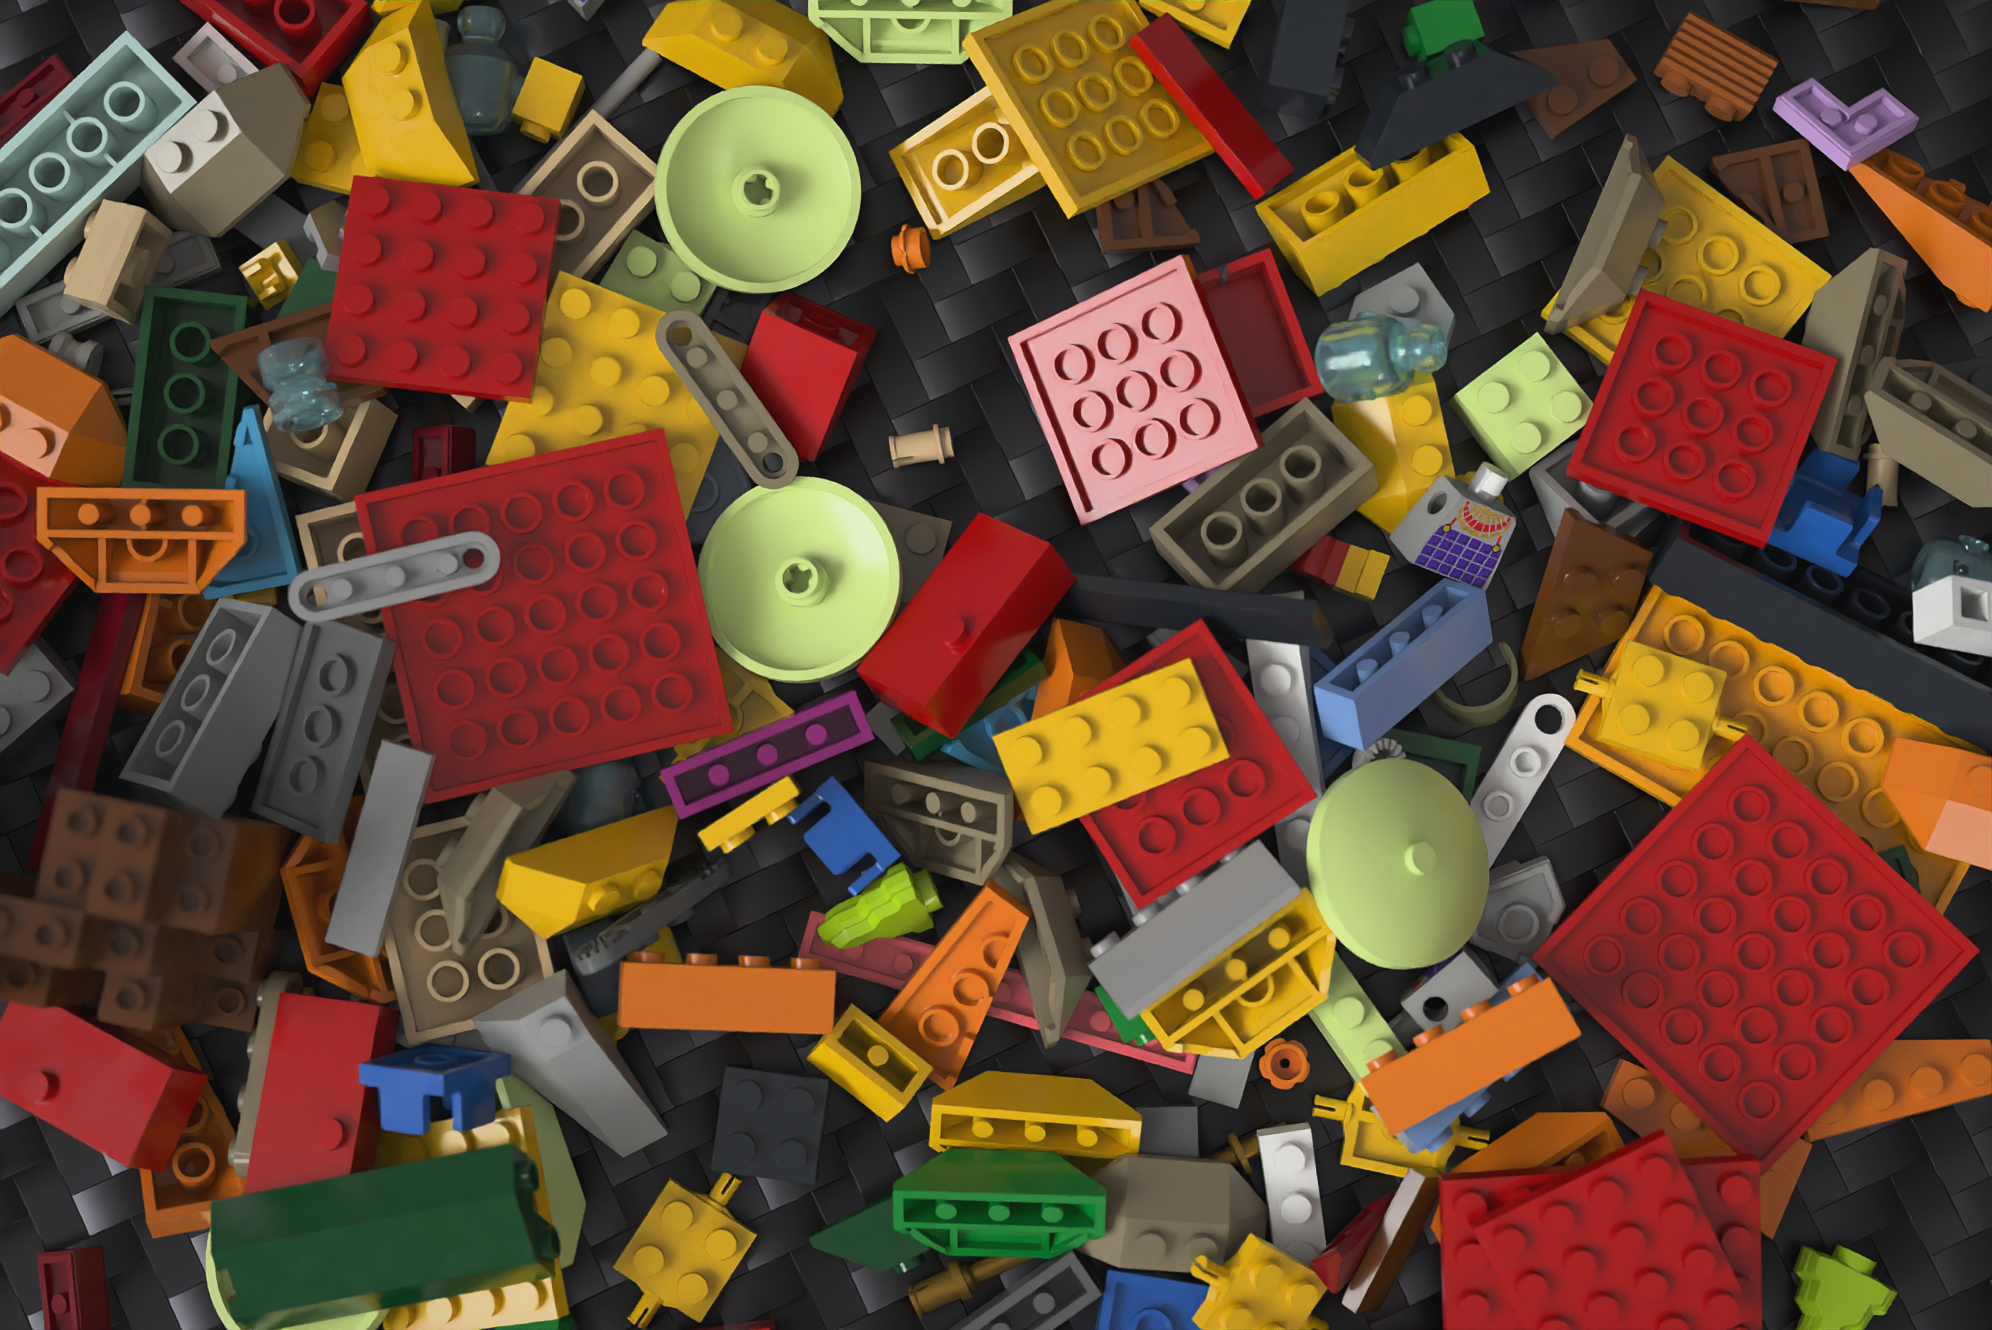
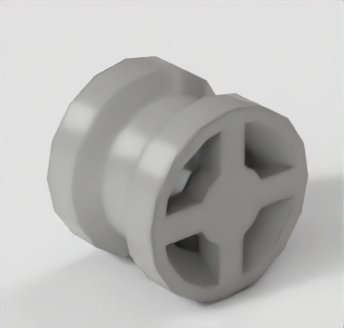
M62 331L56 333L48 347V351L98 377L103 359L102 344L92 340L81 343L75 341L72 334Z

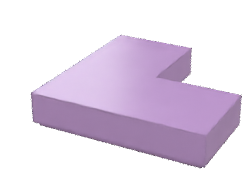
M1813 77L1778 96L1772 109L1844 171L1914 131L1919 120L1918 116L1884 88L1847 107Z

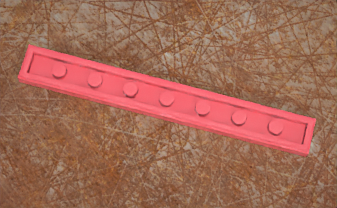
M811 910L797 958L822 959L823 968L901 990L935 946L898 936L893 939L877 938L857 947L839 950L834 945H825L817 929L825 921L826 914ZM1007 967L986 1015L1039 1030L1021 971ZM1089 990L1083 992L1061 1037L1191 1075L1193 1074L1198 1054L1187 1052H1168L1157 1038L1138 1047L1134 1039L1125 1044L1095 992Z

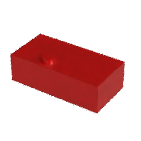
M179 0L266 67L278 62L285 63L309 100L319 90L321 83L326 82L374 26L368 3L365 0Z
M979 512L859 665L856 672L883 704L954 739L1075 582L1076 577L1051 543Z
M280 992L243 1195L373 1170L381 1127V1119L378 1118L377 1087L359 1084V1063L394 1053L401 1013L399 1010L378 1005Z
M9 1002L0 1021V1096L126 1167L164 1172L209 1075L114 1023L97 1020V1014L78 1004L42 1009Z

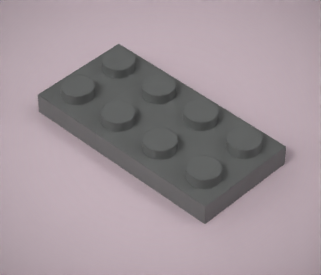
M338 619L322 623L306 621L250 809L251 812L322 843L338 844L398 642Z

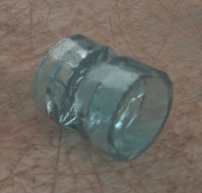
M316 338L288 340L275 344L258 355L257 363L263 385L267 390L274 392L269 397L268 402L275 427L278 431L295 433L313 430L332 423L342 416L343 407L335 383L326 382V378L332 369L325 344L322 340Z

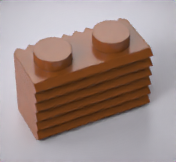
M1690 10L1680 23L1653 73L1655 76L1662 77L1661 85L1668 91L1683 97L1690 94L1697 97L1700 101L1706 102V111L1714 117L1723 121H1732L1734 119L1741 122L1751 112L1779 63V59Z

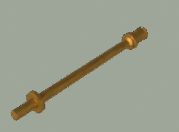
M1284 1121L1273 1127L1286 1126V1123ZM1232 1131L1227 1134L1229 1147L1204 1158L1228 1160L1234 1167L1239 1165L1241 1171L1248 1175L1252 1173L1248 1161L1260 1156L1258 1136L1255 1134L1239 1142L1235 1132ZM986 1257L971 1265L965 1262L959 1264L956 1259L947 1264L949 1269L917 1284L909 1285L906 1288L911 1302L921 1318L925 1314L959 1298H962L964 1302L974 1298L972 1293L977 1290L980 1283L1034 1258Z

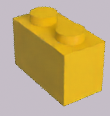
M853 1004L834 1020L833 1035L824 1034L806 1058L886 1122L906 1107L933 1069L931 1065Z

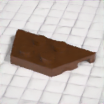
M333 301L209 340L211 348L287 426H292L388 394L389 387L325 380L321 372Z
M1572 507L1564 509L1517 661L1518 673L1524 681L1539 677L1622 638L1630 625L1653 556V552L1644 541L1629 534H1619L1614 527L1602 521H1599L1598 524L1589 521Z

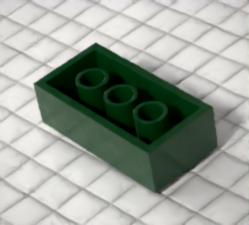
M145 285L121 488L225 489L226 479L231 473L236 449L234 440L237 426L241 423L244 407L250 406L252 389L211 348L209 340L259 325L261 303L248 296Z

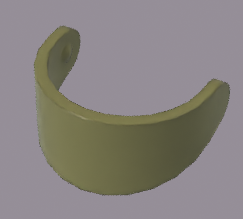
M1504 640L1499 642L1498 646L1512 675L1507 689L1498 699L1483 706L1471 707L1453 702L1444 695L1440 688L1432 693L1439 707L1452 720L1466 726L1485 727L1497 723L1513 707L1518 692V668L1514 654Z

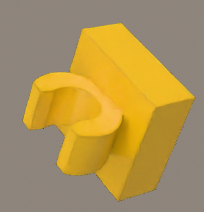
M286 239L275 242L238 267L266 311L275 308L287 299L303 270L302 264Z

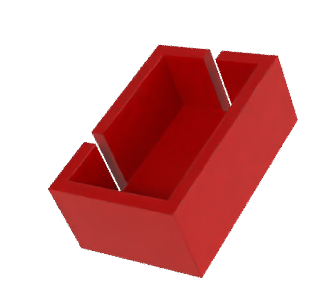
M1270 248L1226 264L1222 274L1225 284L1217 286L1220 280L1217 268L1198 274L1197 277L1256 424L1286 413L1305 396L1312 403L1319 401L1325 391Z

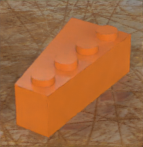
M633 951V961H620L616 1024L620 1027L833 1035L836 971L822 968V959L791 958L790 966H770V957L739 955L738 964H717L718 955L686 953V963L665 962V952Z
M1533 973L1507 987L1511 998L1492 1007L1487 998L1459 1013L1464 1023L1445 1033L1442 1025L1439 1024L1413 1038L1417 1049L1398 1058L1396 1052L1392 1049L1368 1062L1366 1066L1371 1074L1363 1077L1360 1081L1390 1136L1398 1134L1582 1035L1551 977L1539 981L1536 974Z

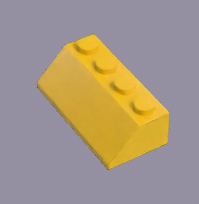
M1456 132L1375 171L1370 170L1357 159L1354 152L1355 146L1256 205L1255 208L1295 274L1317 297H1320L1490 193L1474 145L1459 132Z

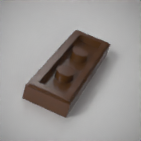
M1435 1167L1408 1169L1342 1298L1341 1304L1354 1313L1380 1311L1439 1196L1438 1174L1444 1173Z

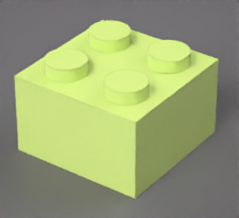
M1538 332L1465 386L1448 402L1449 406L1494 464L1510 477L1509 483L1582 428L1593 406L1592 401Z

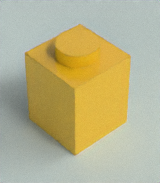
M535 57L512 110L515 122L521 125L519 131L525 136L542 143H548L550 137L558 141L562 139L569 129L586 88L583 76Z

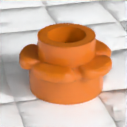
M904 224L899 235L892 237V255L895 264L903 266L906 272L910 274H915L917 269L929 267L931 250L928 234L924 227L911 228L909 224Z
M1278 1038L1266 1045V1053L1259 1060V1069L1262 1076L1266 1079L1269 1078L1274 1087L1290 1089L1295 1083H1301L1307 1078L1310 1071V1063L1306 1060L1308 1052L1300 1042L1296 1040L1287 1042L1283 1038ZM1284 1058L1290 1062L1287 1068L1280 1066V1061Z

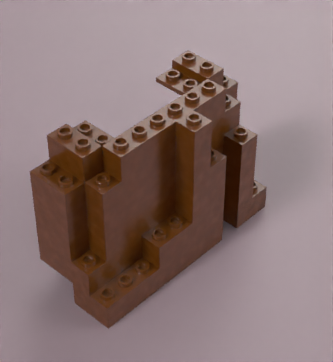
M60 788L40 878L0 870V1000L42 1009L101 1001L97 1020L149 1031L201 1022L250 1033L257 1030L261 1010L257 1004L259 986L263 979H268L270 974L279 968L287 929L274 927L283 889V881L279 869L291 852L295 830L280 824L260 821L259 818L223 812L221 818L216 819Z

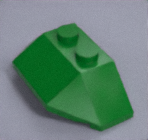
M948 1149L893 1183V1230L904 1235L909 1233L920 1243L945 1255L1052 1259L1078 1248L1089 1239L1094 1241L1105 1236L1106 1189L1055 1152Z

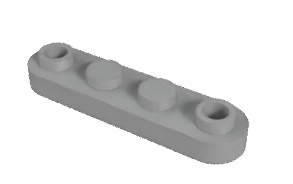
M470 531L318 567L300 573L292 581L288 592L289 604L294 613L301 619L312 623H322L480 585L489 581L498 571L500 552L496 543L489 536L481 532ZM478 549L483 553L484 562L479 568L471 569L464 564L463 557L468 550ZM315 586L323 587L327 593L326 602L318 607L310 605L307 600L308 591Z

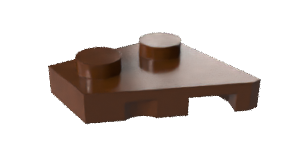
M1609 39L1510 52L1540 65L1556 76L1558 85L1524 100V103L1551 140H1554L1634 85L1638 80Z
M1803 138L1712 157L1708 161L1711 172L1742 210L1791 246L1825 240L1830 236L1808 139Z
M1159 178L1096 206L1102 255L1195 248L1200 244V235L1195 228L1190 229L1175 205L1178 202L1168 185Z

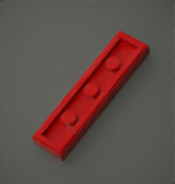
M1167 12L1138 32L1128 42L1255 200H1258L1295 170Z

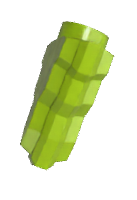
M901 862L887 869L886 875L868 884L861 894L839 903L828 911L825 921L821 923L817 930L825 945H834L839 950L853 948L877 938L893 939L909 932L921 933L934 928L932 912L943 908V903L927 868L913 874L909 867Z
M1838 1244L1832 1256L1803 1245L1793 1270L1800 1279L1794 1299L1802 1313L1796 1330H1864L1873 1315L1886 1314L1898 1292L1891 1286L1885 1285L1877 1278L1871 1276L1877 1263Z

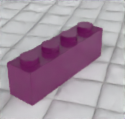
M850 689L662 767L660 773L681 820L875 738L855 690Z

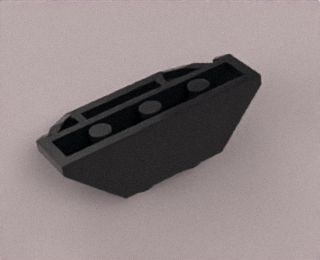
M1465 39L1454 42L1443 50V55L1428 62L1417 61L1407 64L1397 71L1396 77L1383 83L1354 148V152L1359 161L1370 170L1375 171L1558 85L1556 76L1534 62L1476 39L1473 41Z

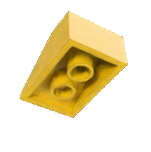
M987 86L889 151L934 240H939L1039 190L1047 184Z

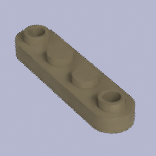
M676 309L664 315L657 325L655 334L659 350L737 459L759 486L766 489H780L787 486L793 481L799 468V459L795 448L703 319L695 312L687 309ZM685 325L691 330L692 339L689 343L679 345L673 341L672 331L676 326ZM774 452L782 457V466L777 471H768L764 468L762 464L763 458L768 453Z
M276 969L270 974L268 979H263L258 989L257 1004L261 1010L257 1030L251 1034L248 1042L247 1054L251 1063L248 1080L242 1085L238 1096V1110L241 1113L238 1134L232 1138L228 1150V1162L234 1167V1172L238 1178L246 1179L279 995L280 992L303 995V980L298 972Z

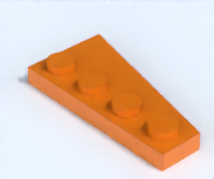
M992 879L982 888L875 1020L876 1023L933 1067L927 1077L945 1091L954 1088L1032 912L1031 908Z
M1990 1039L1893 1040L1803 1134L1805 1143L1992 1095V1044Z
M1619 1059L1599 1105L1640 1138L1662 1128L1667 1134L1678 1159L1737 1155L1650 1071ZM1800 1138L1762 1177L1760 1176L1761 1232L1770 1239H1773L1813 1146V1144L1805 1143V1140Z

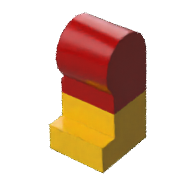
M1325 535L1286 569L1313 580V583L1369 603L1376 596L1390 556L1374 550L1369 551Z

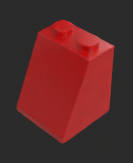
M785 290L762 311L741 365L740 373L795 448L799 462H806L807 460L815 462L827 446L878 329L789 290Z

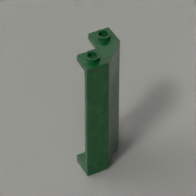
M514 1143L211 1201L210 1253L216 1270L227 1269L235 1294L230 1295L227 1301L234 1320L251 1330H277L555 1278V1259L560 1256L561 1244L556 1228L534 1211L533 1191H537L539 1188L537 1165L533 1159H530Z

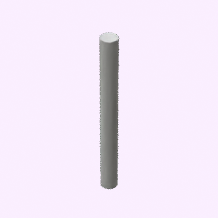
M646 48L510 193L518 194L592 109L607 120L663 61L662 58L655 51Z

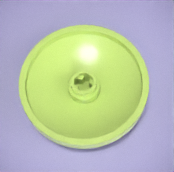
M743 86L725 90L707 98L690 110L675 126L667 138L658 159L654 183L655 204L661 227L668 242L681 260L694 272L709 282L728 290L748 294H770L785 291L810 281L828 268L841 254L857 223L861 203V179L856 157L848 139L836 122L823 109L803 96L788 90L770 86Z
M796 476L791 483L780 489H766L757 486L736 499L725 509L711 528L704 542L697 568L711 633L719 646L731 658L750 671L763 677L786 683H812L827 680L841 675L860 664L894 622L903 590V568L896 540L882 516L865 499L849 488L836 482L815 477Z
M1387 758L1350 769L1337 778L1321 797L1314 811L1308 833L1307 868L1316 904L1336 937L1349 950L1362 959L1380 967L1397 970L1433 965L1446 960L1461 949L1476 930L1484 912L1489 890V860L1484 836L1478 820L1459 790L1440 773L1424 764L1408 759Z

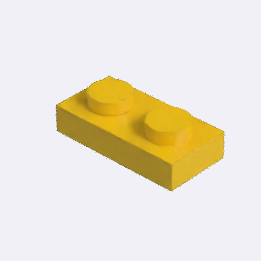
M1139 0L1138 5L1140 8L1159 17L1167 12L1178 26L1229 49L1252 0Z

